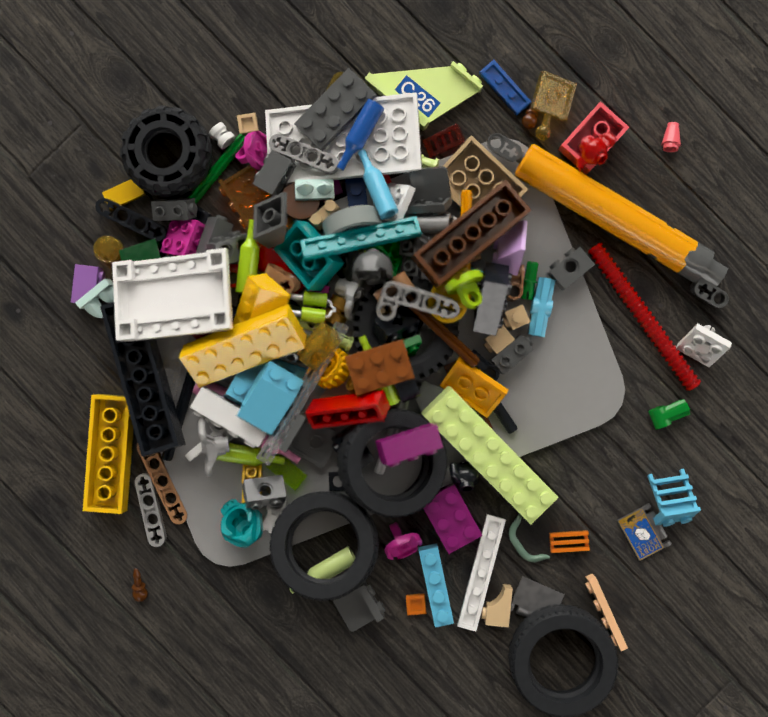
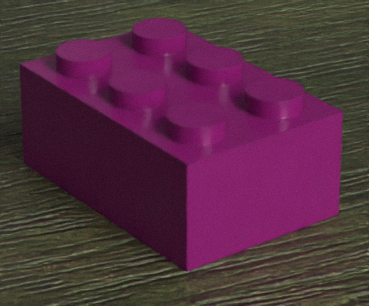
M454 483L441 488L436 497L423 508L448 554L483 536Z

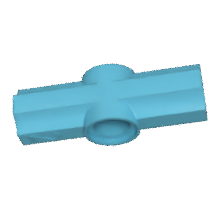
M538 277L535 297H533L530 308L529 335L545 337L548 317L551 316L553 308L552 296L555 280Z

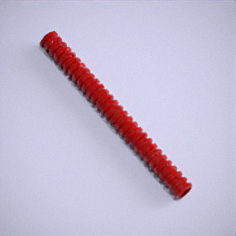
M598 243L592 247L587 253L592 255V259H595V264L598 263V268L603 270L602 274L605 273V278L609 279V284L612 283V288H615V292L620 294V298H623L622 302H626V307L630 308V313L633 312V317L637 318V323H641L640 327H643V331L648 333L647 337H651L650 341L655 343V347H658L657 351H661V356L665 357V362L668 361V366L672 367L671 370L676 372L675 376H678V380L682 381V386H686L685 390L691 391L699 386L701 380L697 379L698 376L696 374H693V369L690 370L691 366L686 364L687 361L683 360L684 356L679 354L680 351L676 350V345H673V341L669 340L668 335H665L666 331H662L663 327L658 325L659 322L655 321L656 317L652 316V312L647 310L648 306H645V302L640 300L641 296H637L638 292H635L634 287L630 286V281L627 282L628 278L623 276V272H620V267L617 268V263L612 261L613 257L610 258V253H607L605 251L606 248L602 247L603 243Z

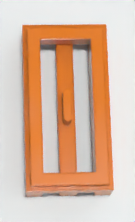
M585 530L549 533L550 552L590 551L589 532ZM584 536V539L554 541V537ZM581 543H584V546L555 547V548H554V545L581 544Z

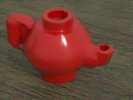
M605 132L599 138H585L579 146L581 157L576 164L578 170H583L586 164H603L608 157L607 149L616 143V138L610 132Z

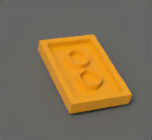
M461 357L458 358L439 385L443 389L449 385L470 407L486 418L489 417L508 392L507 388L476 367L472 368Z

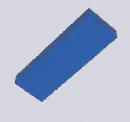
M494 59L479 72L481 77L516 116L531 104L530 99Z

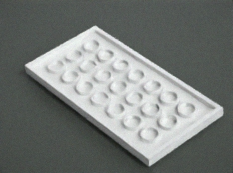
M417 93L375 97L373 101L383 106L384 111L361 150L364 149L371 164L379 169L383 175L422 170ZM312 105L265 110L267 155L272 151L269 146V140L275 134H281L319 149L294 124ZM358 115L323 150L335 156L339 162L346 149L345 139ZM281 141L275 142L277 147L279 145L286 149L287 146ZM294 146L291 149V154L298 155L301 150L300 147ZM359 151L352 155L344 171L339 169L334 174H327L292 160L296 164V168L286 185L294 183V180L301 179L340 180L363 177L365 171L358 155ZM311 153L308 156V161L315 162L318 154ZM322 159V163H325L328 169L330 166L333 167L335 165L332 161L328 163Z

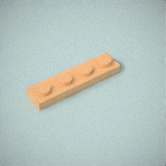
M593 574L585 576L588 581L585 583L589 594L593 593L596 599L593 603L597 611L602 612L603 618H601L605 629L609 628L613 643L620 651L628 649L597 578Z

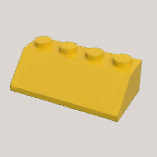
M266 273L248 276L233 325L287 305L291 295Z

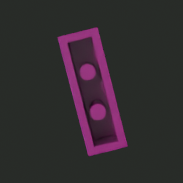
M433 423L375 440L381 464L389 467L398 466L400 461L406 459L407 461L419 459L418 455L435 454L437 449L443 448L437 424Z

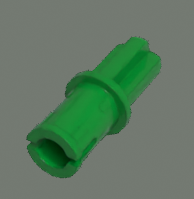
M527 262L521 299H526L527 292L529 291L528 300H533L535 283H538L536 281L539 266L537 262Z

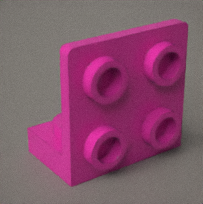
M192 219L172 220L166 237L162 242L160 252L175 256L197 254L195 252L205 224Z

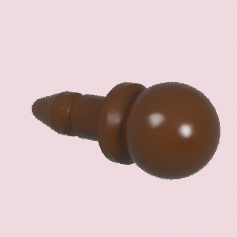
M536 95L532 100L530 109L526 110V115L522 118V125L526 129H532L537 124V117L539 115L537 109L540 103L539 95Z
M135 568L133 572L132 596L135 601L142 602L147 598L148 591L145 588V583L142 582L139 570Z

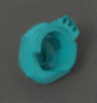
M230 499L221 508V513L224 517L220 524L224 540L240 548H247L262 537V513L258 509H246L245 504L239 503L236 499Z

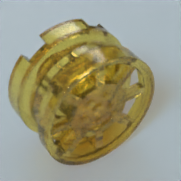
M102 236L95 242L93 251L98 260L112 264V262L121 260L119 250L124 249V246L118 239L112 236Z

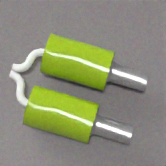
M304 291V294L290 293V300L303 301V305L326 308L328 302L331 309H333L328 315H325V309L302 307L301 311L292 310L296 317L301 318L302 322L324 324L325 318H329L333 312H336V307L333 306L332 301L327 299L328 293Z

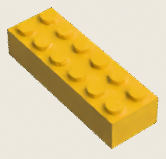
M287 304L235 324L233 329L215 332L184 344L179 359L200 388L305 348L306 333L290 305Z
M91 395L83 511L122 514L128 509L134 428L125 396Z

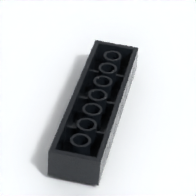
M114 302L100 306L141 456H151L186 445L157 340L116 341Z

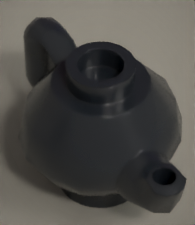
M467 461L458 464L452 462L449 465L451 480L459 487V491L468 492L474 490V485L479 483L478 471Z

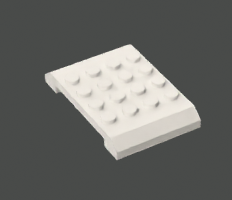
M228 249L206 250L205 253L142 261L126 260L112 262L116 341H140L233 329Z

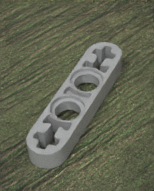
M275 134L269 140L270 148L287 158L327 174H334L339 170L337 168L339 161L329 153L281 134ZM281 141L287 146L286 149L279 145L277 147L275 142ZM294 146H299L301 149L298 155L291 154V149ZM311 153L318 154L315 162L308 161V156ZM322 159L328 163L332 161L335 165L333 167L330 166L328 169V166L322 163Z
M143 473L135 479L136 492L148 542L151 546L159 547L165 543L167 534L156 488L149 474ZM143 477L145 480L148 479L149 483L146 484L147 490L151 488L150 492H146L144 494H142V491L145 490L144 484H140V481L143 480ZM146 495L153 497L154 502L151 506L144 503ZM150 514H155L158 517L156 524H151L148 521ZM160 526V528L156 530L157 535H161L162 537L159 540V542L157 540H153V537L156 535L155 529L151 531L150 528Z

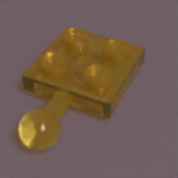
M545 70L540 72L530 109L544 114L542 125L536 129L535 133L536 137L541 141L547 140L551 135L549 125L552 117L561 121L567 120L577 83Z

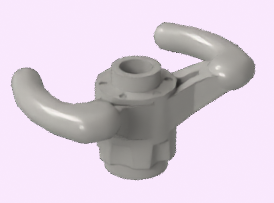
M340 278L337 281L335 292L346 300L344 314L347 320L352 321L355 319L352 309L354 302L358 299L361 300L364 295L363 279L357 282L356 280L348 281L345 278Z
M199 419V440L202 453L206 454L204 456L205 474L210 477L213 475V465L217 457L230 452L228 436L213 437L206 434L205 420Z

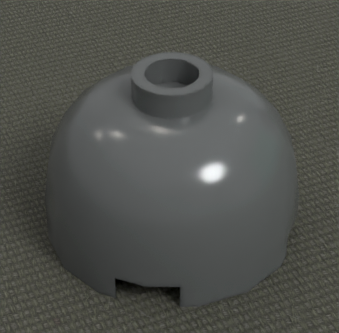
M369 249L356 258L353 265V279L357 282L360 279L367 280L366 284H384L386 279L392 280V263L379 250Z

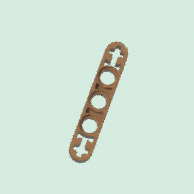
M137 443V451L171 521L175 524L184 523L187 519V511L172 483L161 454L158 453L148 458L146 456L142 457ZM153 458H156L160 463L157 469H153L150 466V461ZM162 475L168 479L166 486H161L158 483V478ZM168 493L175 494L176 501L174 503L167 501L166 496ZM178 503L180 504V506H178L177 509L179 513H184V515L182 516V520L180 518L175 517L177 511L175 508L171 510L170 507H173Z

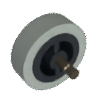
M354 205L329 215L322 225L325 235L369 227L383 222L375 206ZM363 249L358 250L359 255L364 253Z

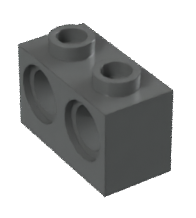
M240 230L230 232L228 237H214L212 242L206 243L207 250L220 249L221 247L228 249L229 264L239 261L240 247L245 242L247 233H240Z

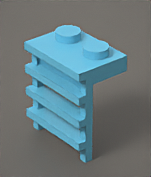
M684 469L679 470L681 476L654 480L653 474L648 475L660 511L653 518L655 526L663 524L664 527H667L675 522H681V524L688 523L701 511L700 507L696 504L697 498L692 493L693 487L689 484L688 474L686 475ZM682 481L684 483L683 487L664 490L657 489V485ZM684 492L688 494L686 498L661 501L660 496Z

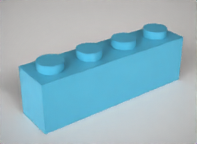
M437 543L418 547L435 627L454 624Z

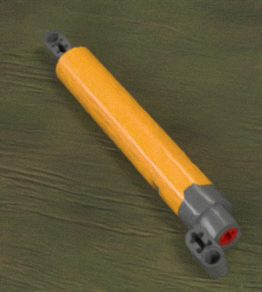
M494 133L490 135L487 140V147L491 152L509 162L516 161L519 163L514 173L517 178L644 254H649L656 261L692 282L690 285L691 293L709 305L722 308L728 304V294L717 287L725 277L728 268L713 259L715 254L713 250L678 229L668 226L663 220L536 144H532L524 153L517 143L502 134ZM494 137L499 138L501 141V146L498 148H494L490 144L491 139ZM505 142L508 143L506 148L509 150L516 149L515 153L517 156L509 157L510 153L507 150H504L503 153L500 152ZM699 285H702V288H704L705 290H707V291H709V292H708V293L701 292L700 289L698 288V286H699ZM719 293L721 300L715 303L714 296Z

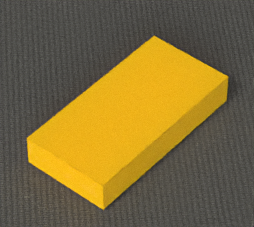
M131 179L102 192L104 198L111 199L121 205L146 195L144 190L138 187Z

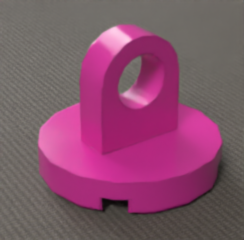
M261 131L248 133L244 139V145L235 155L237 160L242 164L250 163L253 168L261 170L264 165V159L267 156V136Z
M397 522L389 525L395 539L384 549L388 559L394 560V557L403 559L415 553L418 545H422V539L419 534L409 533L403 535Z

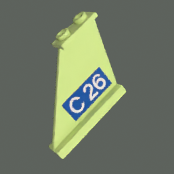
M454 61L448 67L371 74L369 72L364 78L365 84L380 96L416 92L418 96L419 127L422 131L438 117L473 95L480 93L483 87L482 81L477 76H471L466 72L467 69L462 64H456Z

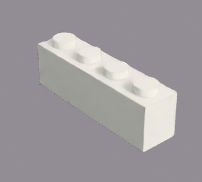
M206 386L201 387L190 406L194 410L193 413L201 418H204V416L209 418L212 425L228 429V434L235 438L240 436L245 439L244 443L252 448L255 446L260 447L267 436L265 432L236 416L240 406Z

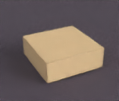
M256 113L237 115L240 134L247 135L250 132L259 131Z

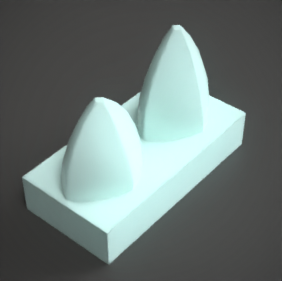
M333 179L294 180L295 201L334 200L335 198Z
M103 279L76 301V305L80 309H85L94 317L103 318L99 298L107 303L114 302L112 280Z

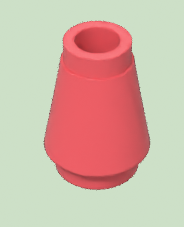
M669 122L667 124L661 143L663 151L677 152L681 146L679 123Z

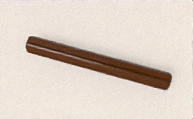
M411 294L406 296L407 301L415 299ZM408 307L472 368L480 362V359L440 321L434 318L431 313Z

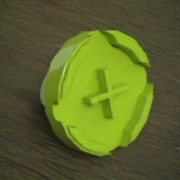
M477 269L463 273L459 280L453 278L445 285L448 295L458 293L462 304L466 308L474 309L482 302V295L477 284L484 279V276ZM468 294L474 297L475 302L470 301Z

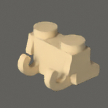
M332 199L325 200L323 202L325 205L308 219L318 231L321 229L324 231L322 223L329 215L341 210Z

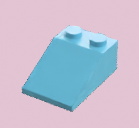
M263 364L237 373L223 397L242 406Z
M272 361L263 364L236 416L266 434L272 435L296 398L304 381Z

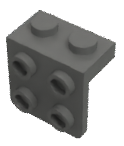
M444 166L422 168V170L409 172L411 186L416 189L413 194L414 200L408 206V213H415L417 216L434 212L435 215L444 214L452 205L447 168Z
M366 581L350 594L333 600L351 632L356 631L375 619L377 622L384 619V612L386 610L381 601H377L374 595L376 593L372 585H368Z

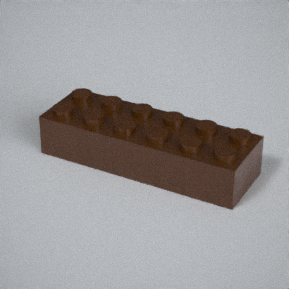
M505 180L414 253L411 259L433 286L438 289L524 219L532 210L508 181Z

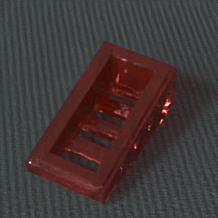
M456 123L422 141L429 157L432 158L465 143L466 140L459 124ZM453 131H455L458 137V140L456 141L452 135ZM448 134L451 141L450 144L447 143L444 135ZM437 138H441L444 147L441 148ZM431 141H434V144L437 148L436 151L433 150L432 145L430 143Z

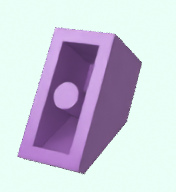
M75 264L71 303L78 301L105 279L103 268Z

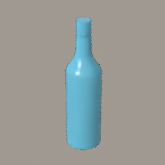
M364 149L360 150L358 155L364 166L363 179L380 218L389 219L398 213L397 205L382 172L371 164Z

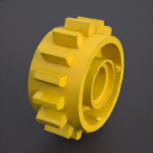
M332 347V349L325 350L321 358H318V355L313 363V367H315L312 372V377L315 378L314 382L323 389L327 388L329 390L343 384L350 374L345 356H348V354L340 348L335 349Z

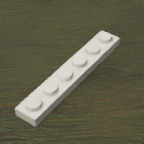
M486 514L482 529L483 536L480 537L457 623L458 627L475 632L477 630L506 522L504 518Z

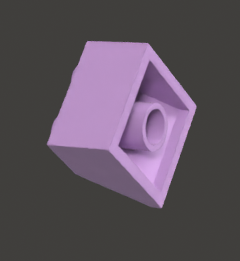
M526 220L517 223L495 241L493 249H496V252H493L492 263L509 265V273L515 276L518 275L525 252Z

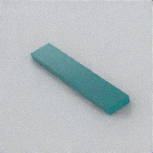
M417 216L300 240L304 260L308 261L421 237L422 232Z

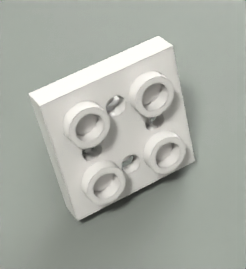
M389 183L388 188L399 211L395 216L389 219H382V221L391 222L403 219L404 216L415 215V213H408V206L416 188L410 185Z
M697 323L677 344L676 349L710 367L730 349L732 342L717 335L714 327L710 331V325L701 326Z

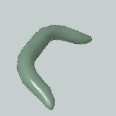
M519 513L509 529V538L512 545L526 561L538 562L550 559V556L546 554L530 555L517 539L516 529L521 523L522 518Z

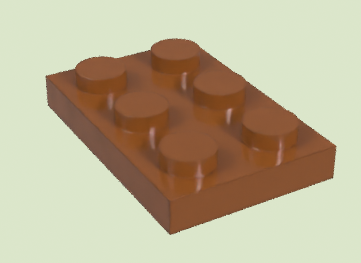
M403 339L345 356L356 395L414 378Z

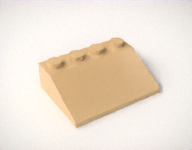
M472 135L443 165L448 170L451 197L460 207L462 190L472 191V207L505 180L508 181L520 197L529 190Z

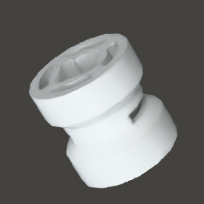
M222 122L217 123L208 133L213 140L217 141V145L221 149L228 147L235 139V135L232 132H228Z

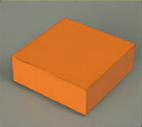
M425 593L406 595L407 616L426 614Z

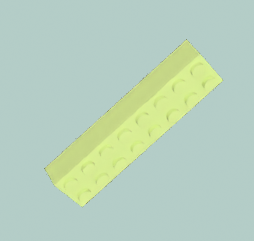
M449 385L421 412L430 423L437 424L439 432L530 524L559 498Z

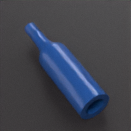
M367 99L345 139L346 149L337 168L344 171L352 155L364 147L384 111L383 106L371 99Z

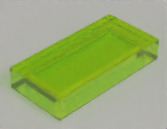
M275 454V456L284 457L283 455ZM287 458L285 465L273 463L266 465L275 475H283L284 482L295 491L308 476Z

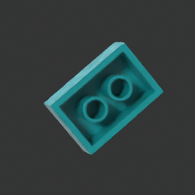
M297 220L285 234L284 243L276 245L274 250L308 290L321 291L345 262L338 254L305 261L300 240L321 235L310 222Z

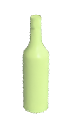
M347 546L311 567L307 574L318 579H331L351 567L356 557L351 548Z

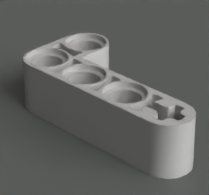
M396 281L384 283L376 307L378 316L385 321L391 320L394 317L398 304L445 318L456 317L460 309L456 301L450 297ZM395 286L397 288L396 294L388 295L386 293L387 288ZM407 293H416V298L413 301H407ZM428 298H434L435 304L433 306H425V301ZM440 300H442V305L449 306L451 304L454 309H450L447 312L444 307L440 306ZM385 305L391 307L390 313L386 315L380 312V309Z

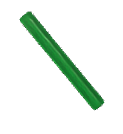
M239 134L208 171L205 180H202L198 185L199 187L192 191L187 198H195L196 204L199 202L244 145V135Z

